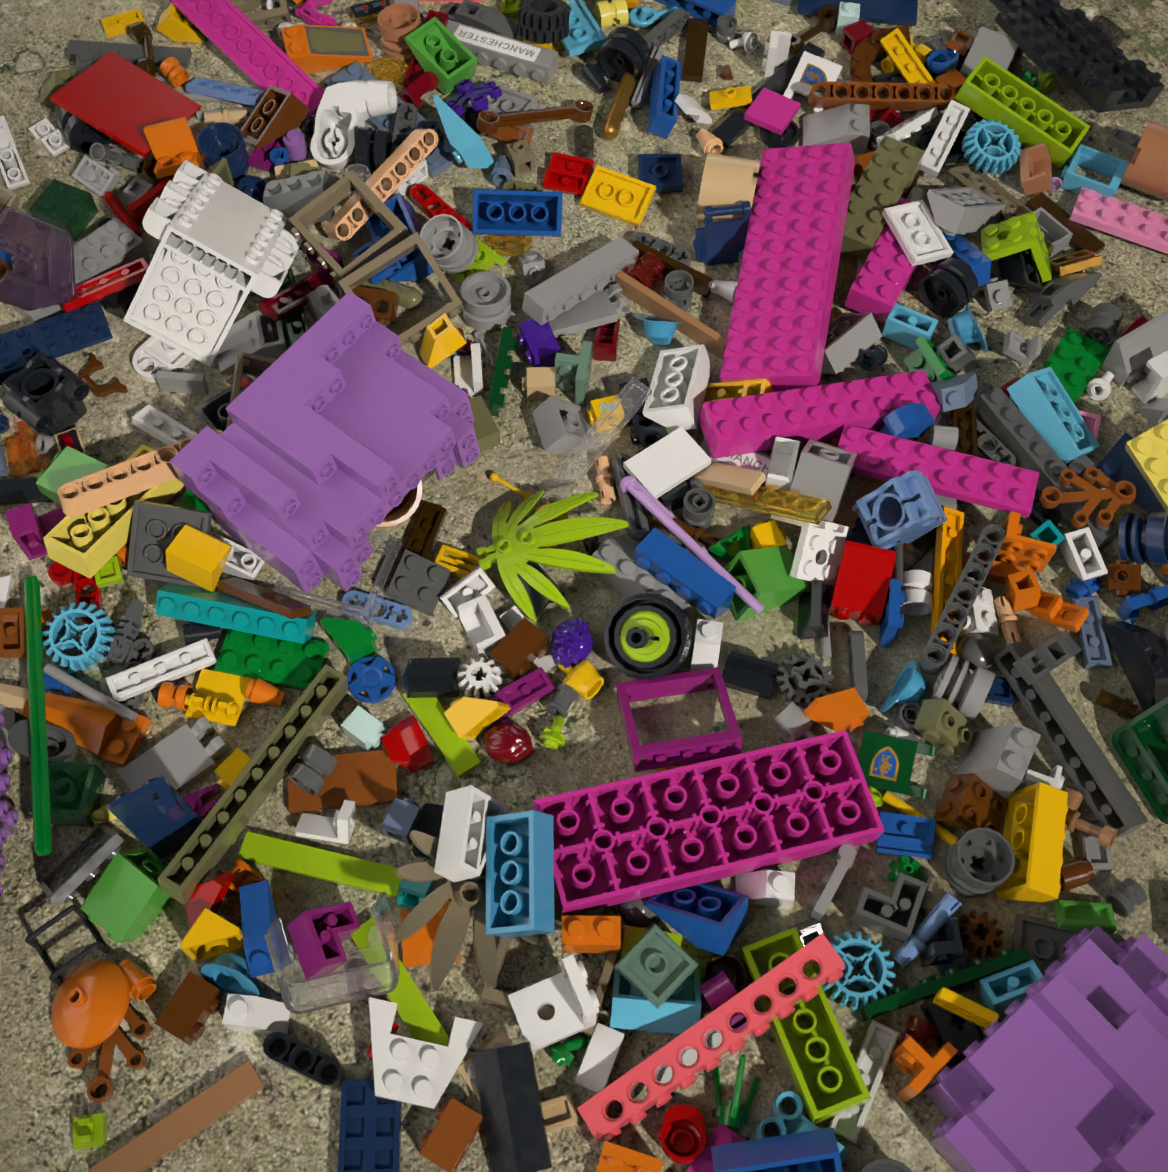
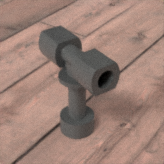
M94 143L90 147V156L93 160L99 162L109 161L114 166L121 164L122 167L136 173L142 171L144 164L142 158L129 153L123 155L120 149L107 144Z

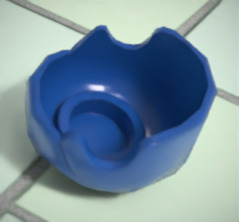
M938 49L927 57V67L936 76L956 69L959 62V53H956L955 49L951 51Z

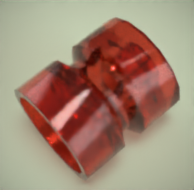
M645 253L625 273L651 289L654 282H658L665 275L666 270L663 262L656 255Z

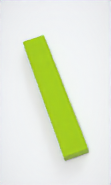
M249 831L245 835L238 858L246 862L397 898L398 887L402 881V878L395 874V871L398 869L397 867Z
M372 917L360 925L361 928L350 935L370 969L374 972L375 977L390 1001L398 1003L396 1010L413 1038L448 1047L449 1036Z

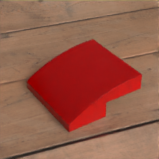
M553 152L550 166L547 167L543 181V189L582 196L592 176L595 160Z

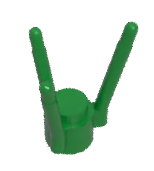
M744 1054L740 1055L733 1099L725 1100L724 1105H722L719 1065L713 1069L716 1102L714 1116L719 1117L718 1124L736 1129H742L743 1122L747 1123L748 1112L760 1081L759 1077L754 1078L742 1109L743 1103L739 1102L745 1069L746 1056Z

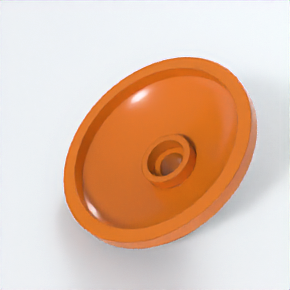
M97 959L80 965L65 978L55 995L51 1009L53 1031L63 1044L76 1049H87L102 1043L115 1032L127 1012L130 1001V984L124 970L111 961Z

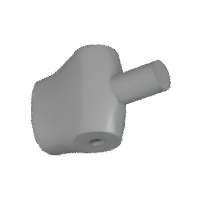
M793 701L789 702L773 718L781 734L790 742L797 741L801 737L803 739L816 737L809 730L814 721L805 717L803 713L805 709L797 706Z

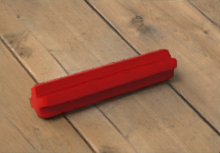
M107 191L106 195L103 196V201L110 211L137 236L141 237L142 231L114 193Z

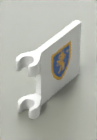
M804 51L783 96L792 99L796 92L808 97L812 86L816 82L837 81L843 66ZM815 92L816 96L823 97L821 93ZM814 108L813 113L823 111L824 108Z

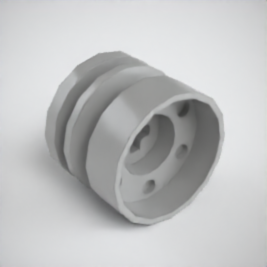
M436 215L429 219L421 229V239L438 266L449 273L463 272L475 261L478 253V241L474 234L452 215Z
M953 654L937 676L932 688L931 699H941V697H944L951 705L953 702L957 703V710L968 721L973 723L989 693L996 673L978 666L973 674L970 675L967 673L969 667L968 660L963 662L960 669H956L959 656Z

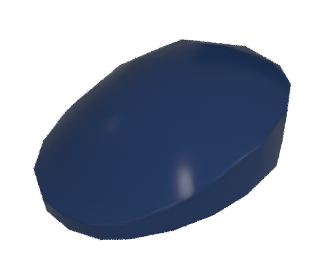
M246 176L240 180L236 189L264 204L263 195L267 182L257 176Z

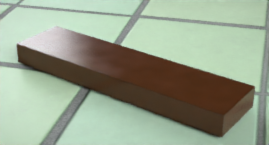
M238 577L218 581L219 591L287 618L295 619L310 615V605Z

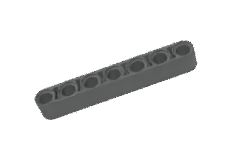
M989 524L983 529L921 654L918 666L921 672L926 675L938 674L953 648L1005 539V531L999 525ZM949 616L954 617L957 621L950 619ZM939 636L944 637L947 641L941 640ZM928 657H933L937 662L931 661Z

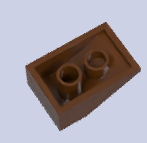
M270 84L241 128L245 144L258 150L288 131L298 127L304 121L309 108L291 92Z

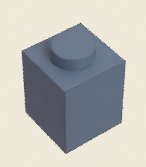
M394 798L381 826L384 836L409 845L411 842L410 832L417 829L421 815L418 803L408 798L403 800Z

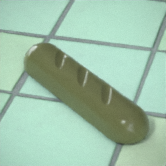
M389 278L384 279L377 285H374L370 279L359 285L396 292L399 295L398 305L407 309L419 308L423 302V297L419 290L399 282H391Z

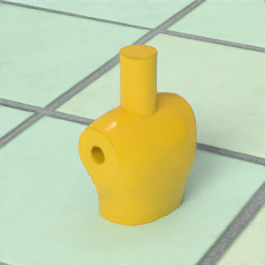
M586 660L581 661L575 667L570 665V667L565 669L560 662L558 663V668L567 674L562 684L572 687L578 692L580 697L586 700L594 697L604 684L603 677Z

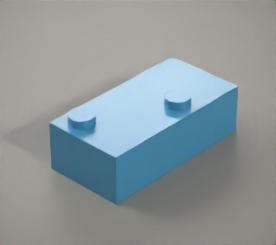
M531 810L486 817V935L509 938L555 933L553 815Z

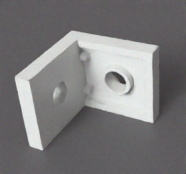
M773 509L771 519L802 526L790 576L808 581L822 580L824 584L834 586L849 527ZM818 551H820V559L816 562V554Z
M574 955L562 959L561 973L508 995L525 1042L530 1041L532 1053L596 1025L600 1004L594 990L588 991L586 987L588 976L582 961L576 963ZM543 1005L552 1006L555 1010L554 1017L547 1021L540 1019L538 1016L539 1008Z

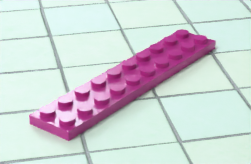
M169 0L261 90L266 91L271 84L291 92L309 108L305 119L310 115H316L324 91L230 0ZM303 122L298 125L300 128H302Z

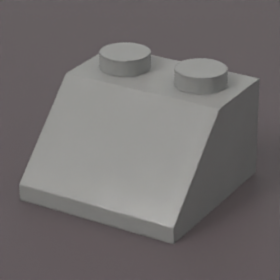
M550 396L532 411L535 426L538 429L541 444L545 451L562 456L594 448L597 445L583 407Z

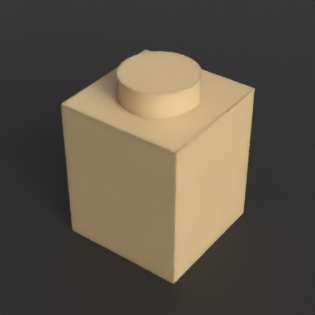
M555 367L526 368L527 377H522V391H527V400H546L550 396L555 397Z

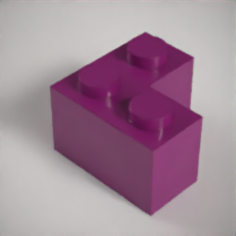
M31 503L17 506L5 512L12 537L29 560L48 554L43 538L67 516L63 513L62 508L51 510L39 516Z
M351 901L304 911L287 925L306 980L330 974L347 961L341 942L361 928Z

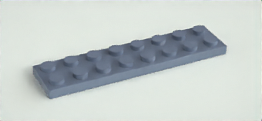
M354 62L324 81V85L327 88L341 82L378 79L359 63ZM397 96L398 109V107L404 104L405 102H403L401 98ZM397 109L393 114L374 118L371 116L365 122L376 131L378 128H390L392 133H394ZM417 112L416 129H421L428 120ZM403 128L400 130V133H408L410 129ZM446 135L443 136L434 153L425 158L427 160L428 175L432 179L457 163L452 155L454 150Z

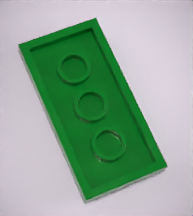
M1069 328L1042 369L1052 368L1075 405L1111 349Z
M228 629L214 671L247 678H261L274 686L305 691L325 666L330 645L329 643L308 640L305 644Z

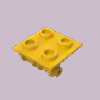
M202 669L194 692L191 695L187 694L184 703L188 705L185 717L200 719L205 716L209 722L236 727L246 699L245 691L251 678Z

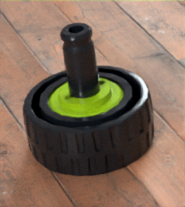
M640 593L627 597L612 609L604 627L603 642L610 661L616 665L619 671L626 673L629 677L640 680H653L657 677L662 678L673 673L686 660L691 649L692 627L688 621L687 614L672 599L656 593Z

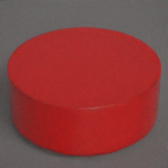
M56 561L49 567L48 575L56 585H68L74 580L72 569Z

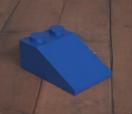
M708 883L653 895L646 901V907L678 933L682 934L696 947L722 956L748 925V896Z

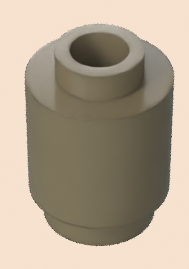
M935 877L927 879L926 883L928 884L918 911L923 915L924 919L947 892L951 893L949 889L950 884L947 881Z

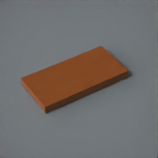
M386 750L332 755L338 761V765L329 777H323L325 780L324 786L316 796L303 791L288 779V811L290 814L341 809L344 800L355 801V807L390 804L393 803L394 798H398L397 764L391 762ZM297 758L295 760V762L289 768L288 774L296 765V763H302L301 758Z

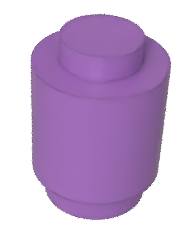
M290 130L284 134L283 142L285 149L288 150L289 159L295 163L304 161L308 153L304 134L299 130Z

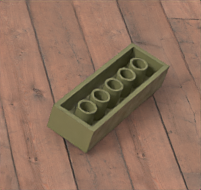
M884 135L849 197L841 253L863 262L866 261L887 224L882 215L884 208L897 206L901 197L904 198L920 169L925 153L924 150Z

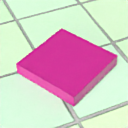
M763 88L745 112L744 120L782 135L799 111L801 103Z

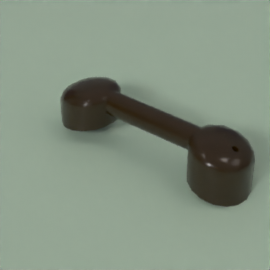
M832 6L821 8L817 13L815 27L800 36L792 34L789 53L798 52L801 44L820 32L833 30L837 23V9Z
M143 21L131 24L130 27L140 45L144 44L145 57L138 60L137 67L155 77L157 67L154 61L152 32Z

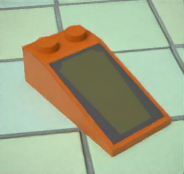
M303 24L281 28L287 56L306 74L347 67L354 62L359 64L373 62L364 28Z

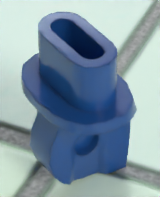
M1074 577L1070 580V584L1064 588V591L1068 596L1075 599L1083 596L1090 597L1092 593L1102 587L1100 577L1086 581Z

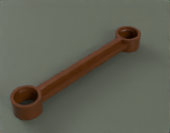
M578 99L573 102V106L498 115L493 111L483 110L478 114L476 127L484 134H494L497 132L498 127L572 118L577 122L587 123L591 120L594 107L589 101Z

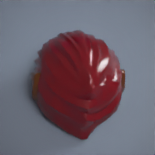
M514 721L499 722L488 729L483 738L488 756L494 759L496 763H504L508 766L517 765L528 759L535 752L527 730Z

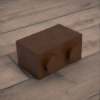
M524 617L489 653L490 659L494 661L495 666L499 667L505 675L515 681L519 676L523 677L531 668L530 664L536 658L540 659L545 655L549 646L548 637Z
M189 971L155 1021V1024L190 1046L193 1041H197L204 1033L206 1028L204 1024L210 1015L216 1014L220 1009L224 993Z

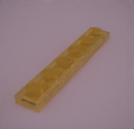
M705 485V489L713 493L716 503L819 525L832 509L830 500L760 486L753 495Z

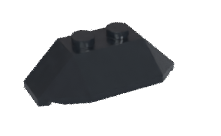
M1009 212V213L1006 215L1004 221L1010 219L1011 217H1015V216H1017V215H1015V214ZM1031 248L997 259L1002 280H1007L1008 283L1017 287L1038 292L1047 284V282L1042 281Z
M1125 621L1103 623L1102 626L1143 711L1168 697V653L1160 637L1151 630Z

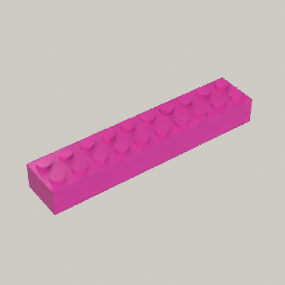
M920 370L704 402L698 421L712 459L773 450L776 437L800 441L799 445L807 444L810 439L818 442L840 439L844 424L879 432L885 425L883 419L892 411L907 404L924 403L935 420L941 410V405L925 371Z

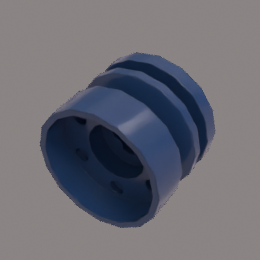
M217 122L208 125L201 131L198 136V147L205 169L207 170L209 166L225 158L227 159L233 182L245 176L250 166L241 130L233 124Z
M1138 512L1136 515L1133 513H1124L1122 515L1118 530V547L1121 560H1128L1129 564L1136 562V564L1143 565L1148 558L1152 565H1168V512H1152L1148 519L1142 512Z

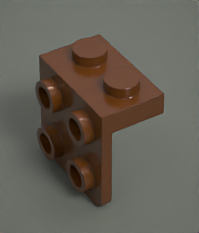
M974 773L950 775L942 798L936 807L933 819H936V823L942 827L959 826L965 832L975 828H989L999 832L1008 808V801Z

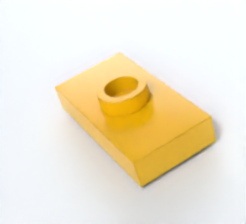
M750 85L736 88L729 87L724 90L709 92L712 111L752 104Z

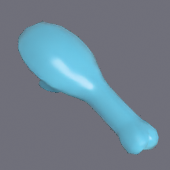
M639 6L629 12V22L635 27L645 28L651 26L659 19L668 17L678 7L674 6L671 9L657 11L650 7Z

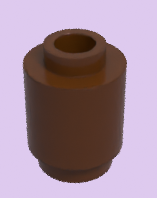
M1075 857L1063 861L1060 873V891L1063 892L1089 883V880L1094 878V870L1088 859Z

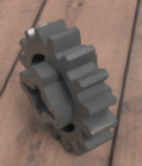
M803 651L799 658L793 653L790 656V661L787 659L783 660L782 667H779L777 672L779 676L777 677L776 684L782 685L779 689L780 694H787L785 701L788 702L794 699L797 706L800 702H803L805 708H807L810 702H813L816 698L829 695L828 692H831L833 688L831 683L834 675L828 674L831 669L830 666L824 667L822 665L824 662L823 658L817 661L815 660V653H812L810 657H806Z

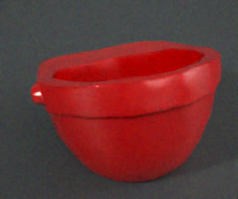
M682 1104L674 1105L666 1111L657 1134L665 1155L677 1163L688 1164L697 1160L708 1145L705 1120L702 1113L693 1106Z

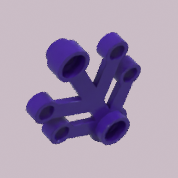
M465 79L456 84L457 94L447 101L446 104L460 116L465 112L463 106L470 100L473 110L479 113L489 109V101L486 95L490 94L491 99H496L502 96L503 93L500 86H496L495 81L475 84L472 83L471 79Z

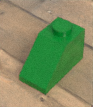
M325 617L319 620L323 632L351 666L356 661L368 657L378 650L375 642L378 639L376 634L369 626L365 628L360 621Z

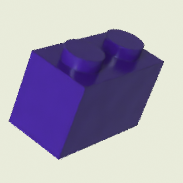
M534 319L519 323L520 333H517V339L520 347L524 346L526 350L524 353L527 363L532 364L533 367H555L556 353H561V349L549 322L542 326Z

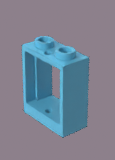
M1080 144L1077 152L1073 151L1067 161V164H1070V166L1065 165L1060 178L1063 179L1060 188L1079 195L1083 187L1095 190L1097 193L1107 197H1114L1130 162ZM1079 165L1112 177L1109 185L1076 174L1074 170Z

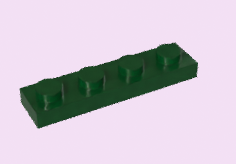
M503 326L488 401L491 416L499 417L500 408L505 407L506 394H503L504 388L508 389L509 386L507 371L512 370L513 356L510 355L511 351L516 350L517 338L513 337L512 327Z

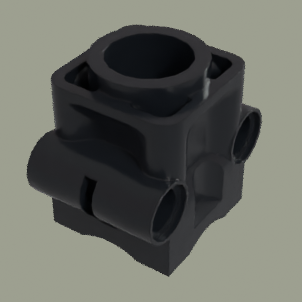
M41 352L31 358L21 371L12 374L2 382L8 391L3 399V406L38 433H45L54 437L55 434L68 430L87 413V407L83 399L89 393V385L57 360L49 359Z

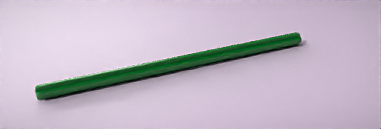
M31 576L24 579L33 839L34 852L37 856H44L52 852L41 595L40 581L37 576Z

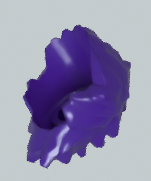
M575 617L574 619L562 622L554 629L551 639V653L554 663L560 661L565 669L570 667L571 663L578 664L579 661L585 660L589 656L594 639L592 633H590L588 622H584L582 618L578 620Z

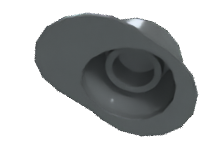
M29 719L15 723L8 732L10 746L17 753L26 757H30ZM46 724L48 767H52L63 762L73 754L76 749V740L74 735L67 729Z

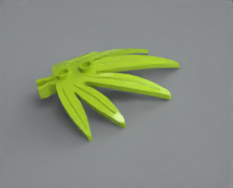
M541 490L528 497L516 508L513 514L514 503L512 500H508L499 508L492 523L494 543L487 548L480 547L476 549L477 554L481 558L486 557L478 561L480 567L486 570L492 567L493 564L498 565L500 576L509 594L534 623L537 622L535 611L525 586L517 576L518 574L532 588L550 601L565 609H570V605L549 579L532 566L526 564L528 561L573 571L604 574L617 573L614 566L590 555L565 549L545 548L629 527L628 522L625 520L605 517L570 518L542 525L598 497L597 492L577 494L558 500L540 509L524 522L523 520L546 494L545 491Z

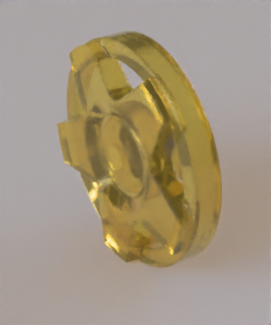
M387 56L373 63L371 74L378 80L392 81L394 86L397 87L403 85L409 66L405 60L399 57Z
M493 235L491 237V247L498 254L517 256L531 249L532 237Z

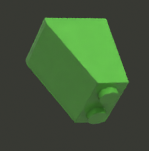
M67 446L63 451H59L55 455L53 463L49 468L43 470L38 475L36 485L42 494L61 505L58 489L62 485L110 466Z
M787 545L739 551L725 568L764 606L760 613L796 601L809 587L806 580L790 576L794 558ZM734 593L730 608L737 621L757 615L754 610Z
M148 849L118 852L80 909L88 915L87 918L92 923L104 928L108 932L109 938L113 941L123 943L136 940L173 899L161 891L157 879L168 865Z

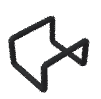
M76 905L69 906L25 938V942L36 949L51 973L49 976L50 981L58 986L63 982L60 974L96 948L105 954L109 952L107 945L87 918V915ZM74 911L82 918L97 942L87 947L56 970L43 948L33 939Z

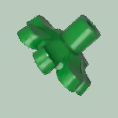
M1023 66L1020 70L1021 80L1038 90L1037 79L1035 77L1031 78V74Z
M903 855L900 857V862L893 860L889 863V868L894 871L889 872L887 878L889 881H895L901 872L923 881L924 874L918 871L921 864L917 860L911 863L909 856Z

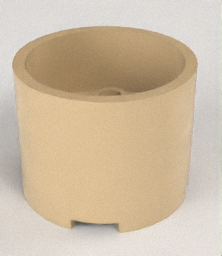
M707 153L696 220L705 222L704 206L711 205L713 208L742 204V201H749L752 210L761 161ZM742 213L713 217L712 222L742 218Z

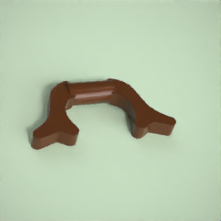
M92 354L90 356V363L81 372L80 378L89 385L93 395L104 397L117 392L128 393L127 387L120 384L118 378H115L110 385L105 387L98 386L90 378L91 374L95 371L104 369L103 363L97 361L95 355Z

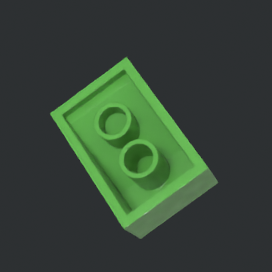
M436 17L405 37L406 43L425 72L431 71L437 76V88L445 96L456 88L458 82L470 79L475 75L478 58Z

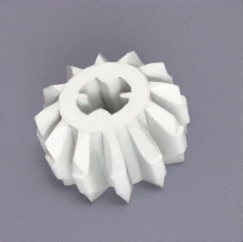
M481 656L479 662H476L471 657L470 665L462 664L463 672H459L457 677L461 681L459 688L461 691H465L466 697L474 695L476 699H480V696H484L488 700L490 698L489 692L497 694V686L502 684V678L499 676L501 670L499 667H494L495 663L493 660L485 663V658Z

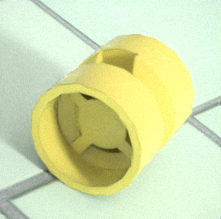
M605 0L595 3L596 22L601 29L611 28L613 24L616 27L628 24L629 13L626 0H611V3Z

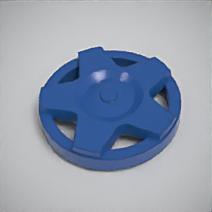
M378 656L365 657L356 661L351 666L347 675L348 689L351 695L358 701L367 704L379 703L387 699L396 686L394 668L388 661ZM387 667L391 674L385 673L384 668ZM355 673L357 678L352 682V676ZM389 687L388 690L381 695V688ZM365 691L369 698L363 697L358 693Z

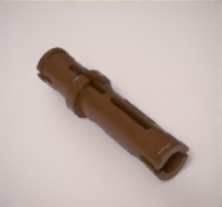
M653 516L651 524L671 532ZM673 517V520L693 540L696 539L708 549L711 545L722 539L706 532L705 528H697Z

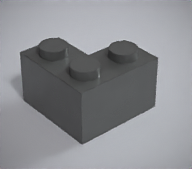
M900 872L893 882L889 896L864 887L858 896L850 921L904 943L911 935L928 883Z

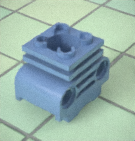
M920 470L908 471L900 477L890 479L875 491L857 500V504L852 507L854 512L857 511L872 545L883 549H890L900 543H910L948 521L927 476H923Z

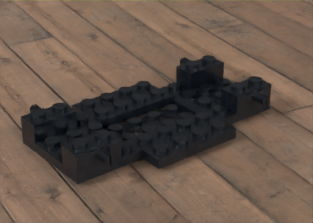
M990 0L1001 12L998 13L994 21L1044 73L1056 72L1058 75H1061L1097 113L1150 107L1165 86L1160 82L1162 76L1160 72H1150L1146 63L1140 59L1129 60L1123 54V50L1116 47L1111 42V38L1103 34L1098 29V25L1086 17V13L1078 8L1067 10L1060 4V0Z

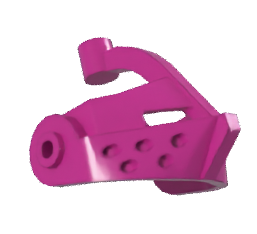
M306 0L299 8H295V14L304 20L307 25L337 26L336 19L332 15L321 14L315 8L329 5L333 0Z

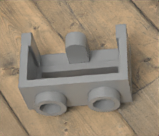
M1040 207L1034 212L1043 238L1045 236L1052 242L1050 247L1046 244L1049 259H1051L1055 254L1068 246L1073 233Z

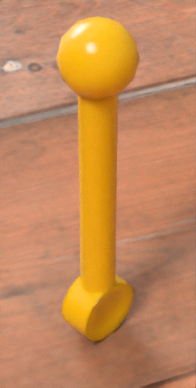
M492 472L489 476L491 481H497L523 496L524 501L533 495L531 492H524L503 480L496 472Z

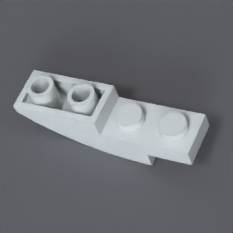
M4 115L0 116V169L8 189L12 190L31 183Z
M221 536L220 540L232 545L222 572L254 580L265 561L249 549Z

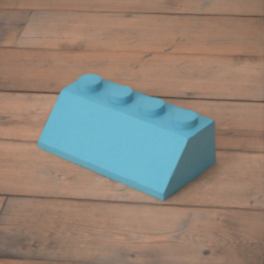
M1051 367L1028 373L1007 388L1011 401L1018 406L1021 413L1066 466L1081 455H1087L1101 447Z

